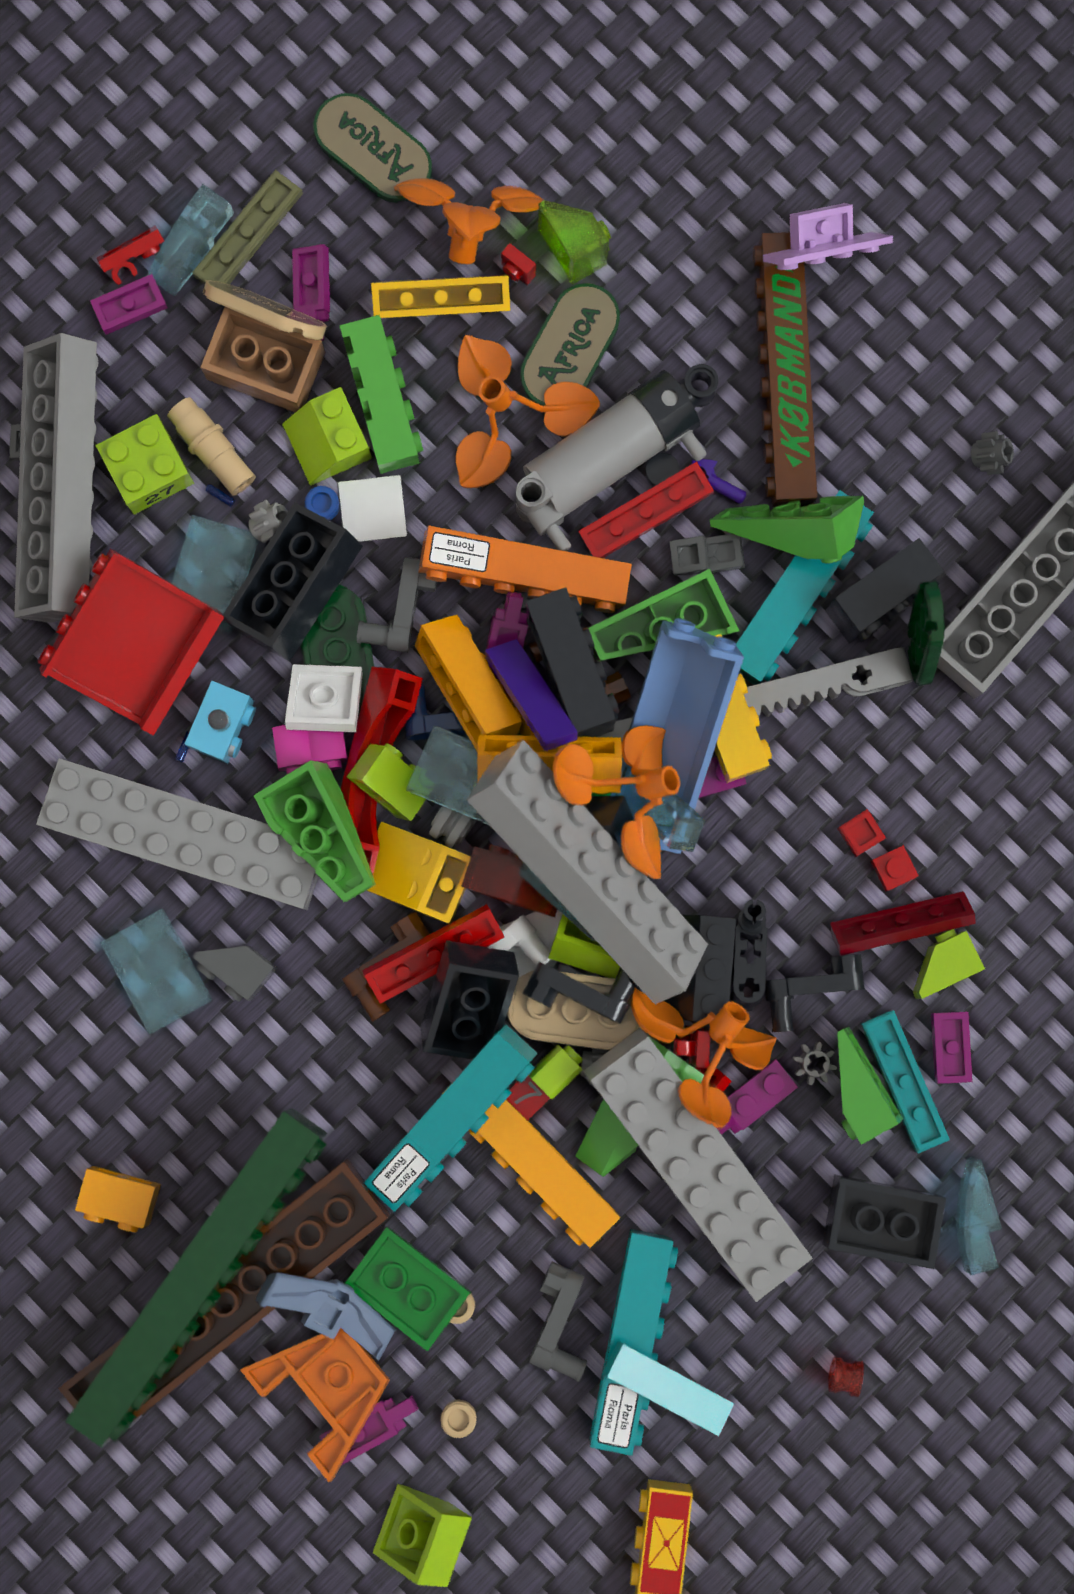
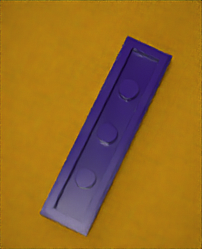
M517 639L485 650V659L544 751L577 740L576 728Z

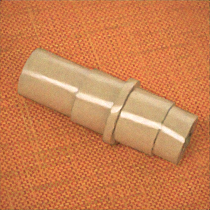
M191 397L183 399L169 411L167 417L176 427V431L189 445L188 451L193 455L196 454L209 470L211 469L232 496L241 493L251 485L256 476L224 436L221 425H215L206 412L199 408Z

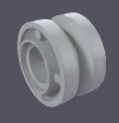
M457 794L450 800L448 799L440 808L431 823L432 828L429 832V835L435 839L445 836V845L452 849L457 844H461L477 820L476 815L478 813L472 805L466 808L462 807L463 798Z

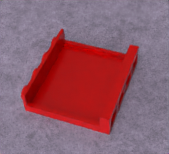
M110 548L107 555L101 553L94 563L92 572L95 575L90 584H83L74 598L77 606L71 616L65 614L56 629V633L59 636L53 646L47 644L38 659V663L42 664L40 672L42 676L47 678L49 675L136 722L142 730L154 736L224 619V616L216 608Z

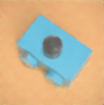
M211 681L185 741V745L190 749L228 764L230 757L236 758L241 748L243 739L238 738L241 728L244 725L249 726L256 712V707H253L254 700L249 695Z

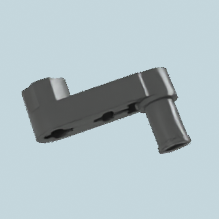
M404 558L394 622L387 626L360 621L357 631V643L387 646V650L408 653L419 590L435 592L437 587V581L426 579V574L418 573L420 559Z
M551 1262L542 1282L540 1292L554 1297V1301L531 1353L529 1363L546 1371L550 1369L555 1370L579 1382L584 1373L587 1360L558 1349L559 1345L557 1343L582 1286L584 1275Z

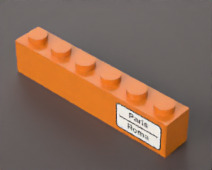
M428 525L424 533L418 573L426 574V579L437 582H446L447 578L460 580V585L469 588H480L481 584L494 586V591L502 594L514 591L528 593L527 597L531 599L566 587L570 597L576 595L580 607L582 603L595 605L594 610L614 613L615 609L619 610L626 604L632 564Z

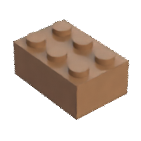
M224 307L200 368L209 381L297 412L306 404L323 361L325 350L322 340L305 338L302 333H288Z

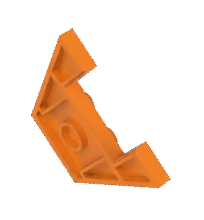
M342 1328L339 1329L334 1339L320 1334L240 1369L261 1397H266L291 1375L330 1424L333 1430L307 1453L308 1457L328 1482H332L390 1381L365 1348Z

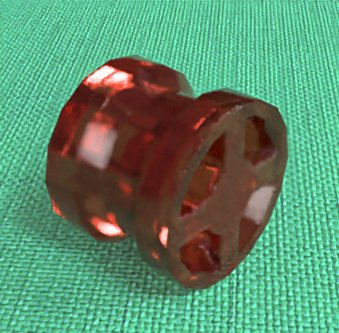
M834 1356L829 1370L828 1391L835 1394L839 1391H845L851 1397H859L864 1377L863 1361L855 1360L849 1363L844 1362L842 1357Z

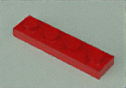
M696 461L578 532L591 555L604 558L714 494V490Z
M488 904L362 971L381 1004L435 975L446 940L488 947L505 938Z

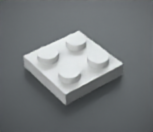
M293 664L285 717L286 730L356 732L363 677L362 667Z

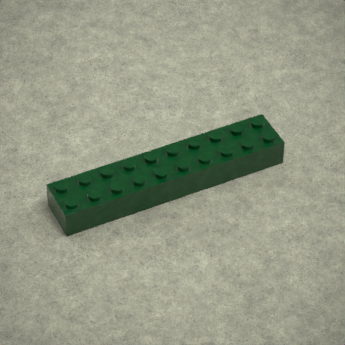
M293 1108L283 1111L65 1422L101 1448L110 1439L116 1442L121 1435L125 1434L137 1417L132 1411L134 1409L138 1411L143 1404H146L157 1389L158 1385L153 1382L155 1378L160 1380L164 1373H167L178 1359L179 1354L174 1352L176 1348L179 1347L181 1349L199 1329L200 1324L196 1322L199 1316L203 1318L207 1312L209 1313L222 1296L217 1291L221 1285L225 1287L228 1282H231L243 1266L238 1261L242 1254L247 1256L249 1252L255 1249L264 1236V1233L260 1231L263 1224L269 1225L271 1221L273 1222L285 1206V1203L281 1201L284 1194L287 1193L289 1195L297 1189L306 1176V1173L302 1171L307 1162L309 1164L313 1161L315 1162L327 1146V1143L323 1141L327 1134L326 1131Z

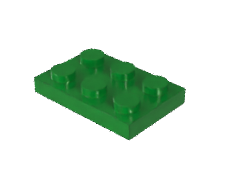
M389 1227L385 1228L345 1282V1284L353 1287L354 1292L369 1306L426 1351L430 1350L472 1293Z

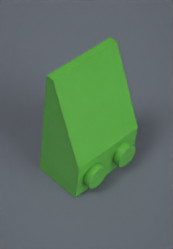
M847 1027L837 1032L842 1110L846 1118L842 1121V1125L850 1139L853 1141L857 1138L862 1145L898 1125L903 1118L850 1027Z

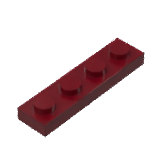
M962 891L831 922L830 930L839 954L842 956L973 925L976 922L975 912L965 892Z

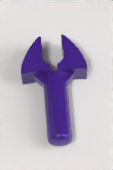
M710 459L697 461L714 491L739 504L745 500V491L716 476L714 468L717 465V461Z

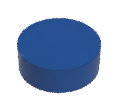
M317 486L306 495L305 508L330 521L338 514L340 502L334 490L326 486Z

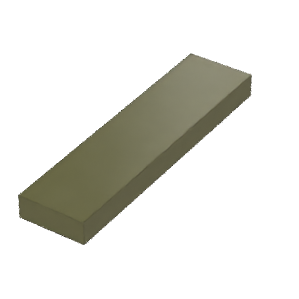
M275 169L193 270V276L204 285L206 280L230 284L302 196V189Z

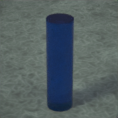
M211 484L207 485L206 492L230 507L234 505L235 499Z
M186 731L175 760L182 763L189 749L185 745L189 731Z

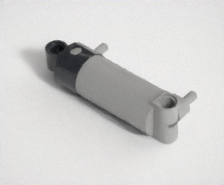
M697 364L687 371L684 379L677 382L669 372L662 370L629 392L627 397L524 465L523 470L526 477L516 487V509L518 516L523 521L531 523L540 536L547 534L558 550L567 551L571 548V544L558 527L564 522V516L662 450L668 451L682 441L695 461L703 459L707 453L692 433L700 427V420L695 407H704L714 399L718 387L716 371L706 364ZM696 380H702L708 384L709 388L706 391H697L692 387L691 383ZM535 498L537 501L527 502L525 499Z

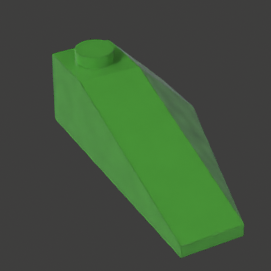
M864 497L820 498V503L802 507L800 500L789 501L788 504L777 506L770 510L767 504L728 508L710 519L711 527L805 559H821L822 563H834L840 561L842 556L854 547L864 506Z
M310 760L254 795L268 826L276 834H280L292 846L291 849L298 856L303 857L315 869V873L344 902L351 900L376 885L343 793L327 763Z
M649 1037L682 1082L686 1079H693L701 1083L704 1074ZM603 1099L575 1157L604 1177L632 1155L639 1145Z

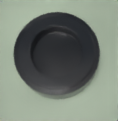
M667 453L654 455L646 465L645 476L647 481L653 487L678 473L680 471L679 463L672 455Z

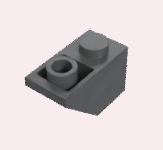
M251 946L199 951L193 956L199 962L196 968L211 980L216 976L227 984L224 991L239 1002L243 998L247 1001H252L278 969V967Z

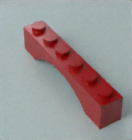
M373 666L371 667L357 722V729L340 788L372 875L380 849L376 822L377 802L349 780L347 776L370 744L384 746L387 743L393 745L404 724L415 711L423 680L421 677L397 669Z

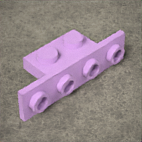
M842 203L790 214L791 249L764 254L763 262L777 264V269L792 270L798 268V263L801 262L820 264L826 262L825 257L829 256L833 258H848L853 256L852 251H879L880 245L893 243V236L874 232L853 236V205Z

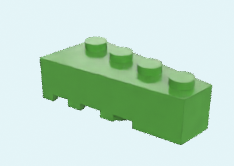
M380 315L339 325L380 474L419 464L418 453L423 452L419 432L412 433L409 421L415 418L410 400L403 401L400 389L406 386L401 368L394 369L391 357L397 356L392 335L385 336Z
M710 569L588 628L595 645L593 657L595 661L600 660L601 662L654 651L663 620L674 623L676 618L684 619L694 623L695 628L713 636L719 634L722 636L730 635L740 630Z

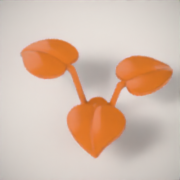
M411 179L394 186V191L398 190L403 197L416 204L425 206L443 205L442 212L447 218L449 225L448 236L452 237L449 258L460 264H472L475 262L478 242L483 241L484 232L494 229L500 224V216L495 213L497 208L503 206L511 212H531L547 208L549 204L527 189L510 185L499 186L492 190L491 197L495 200L489 209L480 206H468L457 202L451 203L449 199L455 197V191L448 185L433 179Z
M465 335L458 357L459 380L468 393L479 396L488 406L486 413L489 416L492 434L490 437L485 432L477 431L467 435L460 442L456 452L459 484L464 488L483 487L499 479L508 469L511 461V448L506 442L497 440L499 433L495 413L508 409L512 400H516L536 411L546 412L544 415L546 428L553 434L561 437L569 436L590 422L600 407V400L595 393L583 385L574 382H559L550 386L545 391L544 402L546 406L539 405L517 394L516 391H511L503 382L511 371L512 361L509 352L502 345L494 341Z
M639 726L628 730L622 738V757L626 764L632 767L631 773L636 777L594 780L592 779L593 763L587 751L575 744L562 747L554 757L553 776L559 793L567 802L573 805L589 803L592 798L591 786L601 787L635 784L637 793L641 797L650 800L635 812V821H628L624 824L621 845L624 856L632 867L652 879H660L661 851L658 828L652 817L643 815L654 806L661 805V797L674 795L680 788V779L677 771L672 766L662 767V744L666 730L655 726Z
M635 987L631 995V1009L635 1020L648 1035L659 1041L671 1043L676 1035L685 1037L710 1024L709 1034L720 1046L701 1083L693 1079L684 1080L679 1086L678 1095L681 1103L692 1115L707 1124H713L716 1128L725 1127L731 1117L730 1102L721 1090L709 1087V1080L725 1049H730L731 1055L740 1064L750 1069L762 1070L770 1062L772 1049L777 1038L745 1028L744 1026L749 1021L747 1011L741 1005L731 1001L726 1002L717 1015L709 1012L706 1018L683 1029V1018L673 1006L665 1001L654 1004L645 993H642Z

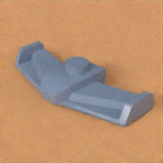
M276 1272L267 1277L256 1297L258 1305L263 1307L271 1306L305 1312L300 1320L302 1324L329 1338L334 1339L339 1329L342 1328L378 1361L396 1330L354 1292L353 1287L337 1279L321 1281Z

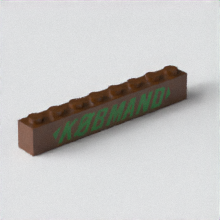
M790 232L762 233L759 244L753 247L754 266H759L760 278L755 279V298L761 299L762 311H757L756 317L757 331L763 332V344H759L758 360L759 365H765V377L760 378L761 398H766L767 410L762 411L763 431H768L769 443H764V463L770 464L771 477H766L765 490L766 497H772V507L788 504L789 501L800 500L801 506H809L814 504L818 498L804 262L798 263V268L792 270L777 269V264L763 262L764 254L791 249Z

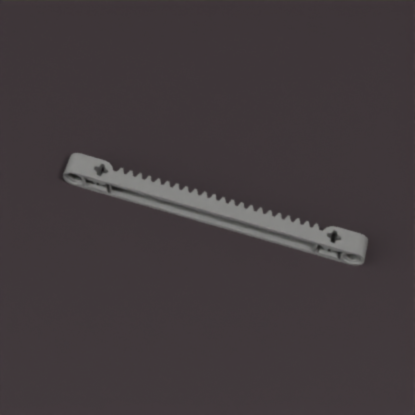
M900 647L747 687L748 693L744 694L748 707L753 706L758 717L761 711L768 717L773 713L774 707L779 713H783L787 708V703L792 710H795L801 701L805 706H809L814 701V697L818 703L823 702L827 698V694L832 700L836 699L840 695L841 689L853 697L865 696L908 684L913 681L905 649ZM857 671L859 675L866 676L862 685L859 680H853L852 678ZM633 717L616 721L614 731L598 737H621L622 743V738L630 729ZM477 759L473 760V765L477 776Z

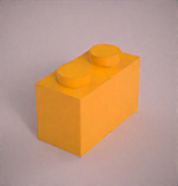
M92 1166L86 1169L75 1211L84 1213L83 1218L86 1220L104 1223L105 1219L118 1222L117 1227L122 1230L138 1232L139 1228L144 1229L150 1225L161 1184Z

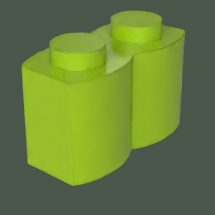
M557 1044L530 1072L529 1077L553 1100L583 1070L579 1066L583 1059L570 1045L562 1048Z

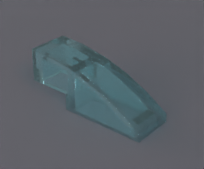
M202 184L166 237L147 276L153 274L159 286L173 296H176L192 275L193 270L214 246L215 242L213 239L234 214L231 204Z
M625 767L622 778L636 777L631 773L632 767ZM635 784L621 785V792L615 794V796H625L633 818L635 812L650 801L637 793ZM676 794L661 797L662 804L654 806L643 816L648 815L653 818L658 828V837L669 849L693 852L705 820Z
M972 1157L966 1161L957 1201V1234L963 1269L968 1274L975 1275L999 1268L989 1232L1000 1230L1002 1227L982 1160Z

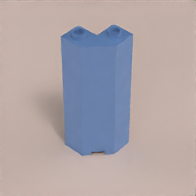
M678 618L674 620V623L662 621L630 729L639 726H655L666 730L662 744V767L672 766L677 771L680 779V788L674 795L661 797L662 804L654 806L643 816L648 815L652 817L656 823L660 838V850L681 854L744 656L738 647L735 646L736 643L734 641L710 635L695 628L694 623ZM622 757L621 778L636 777L631 773L632 767L627 765ZM635 784L621 785L620 793H612L610 795L625 796L633 818L635 812L650 801L637 793Z

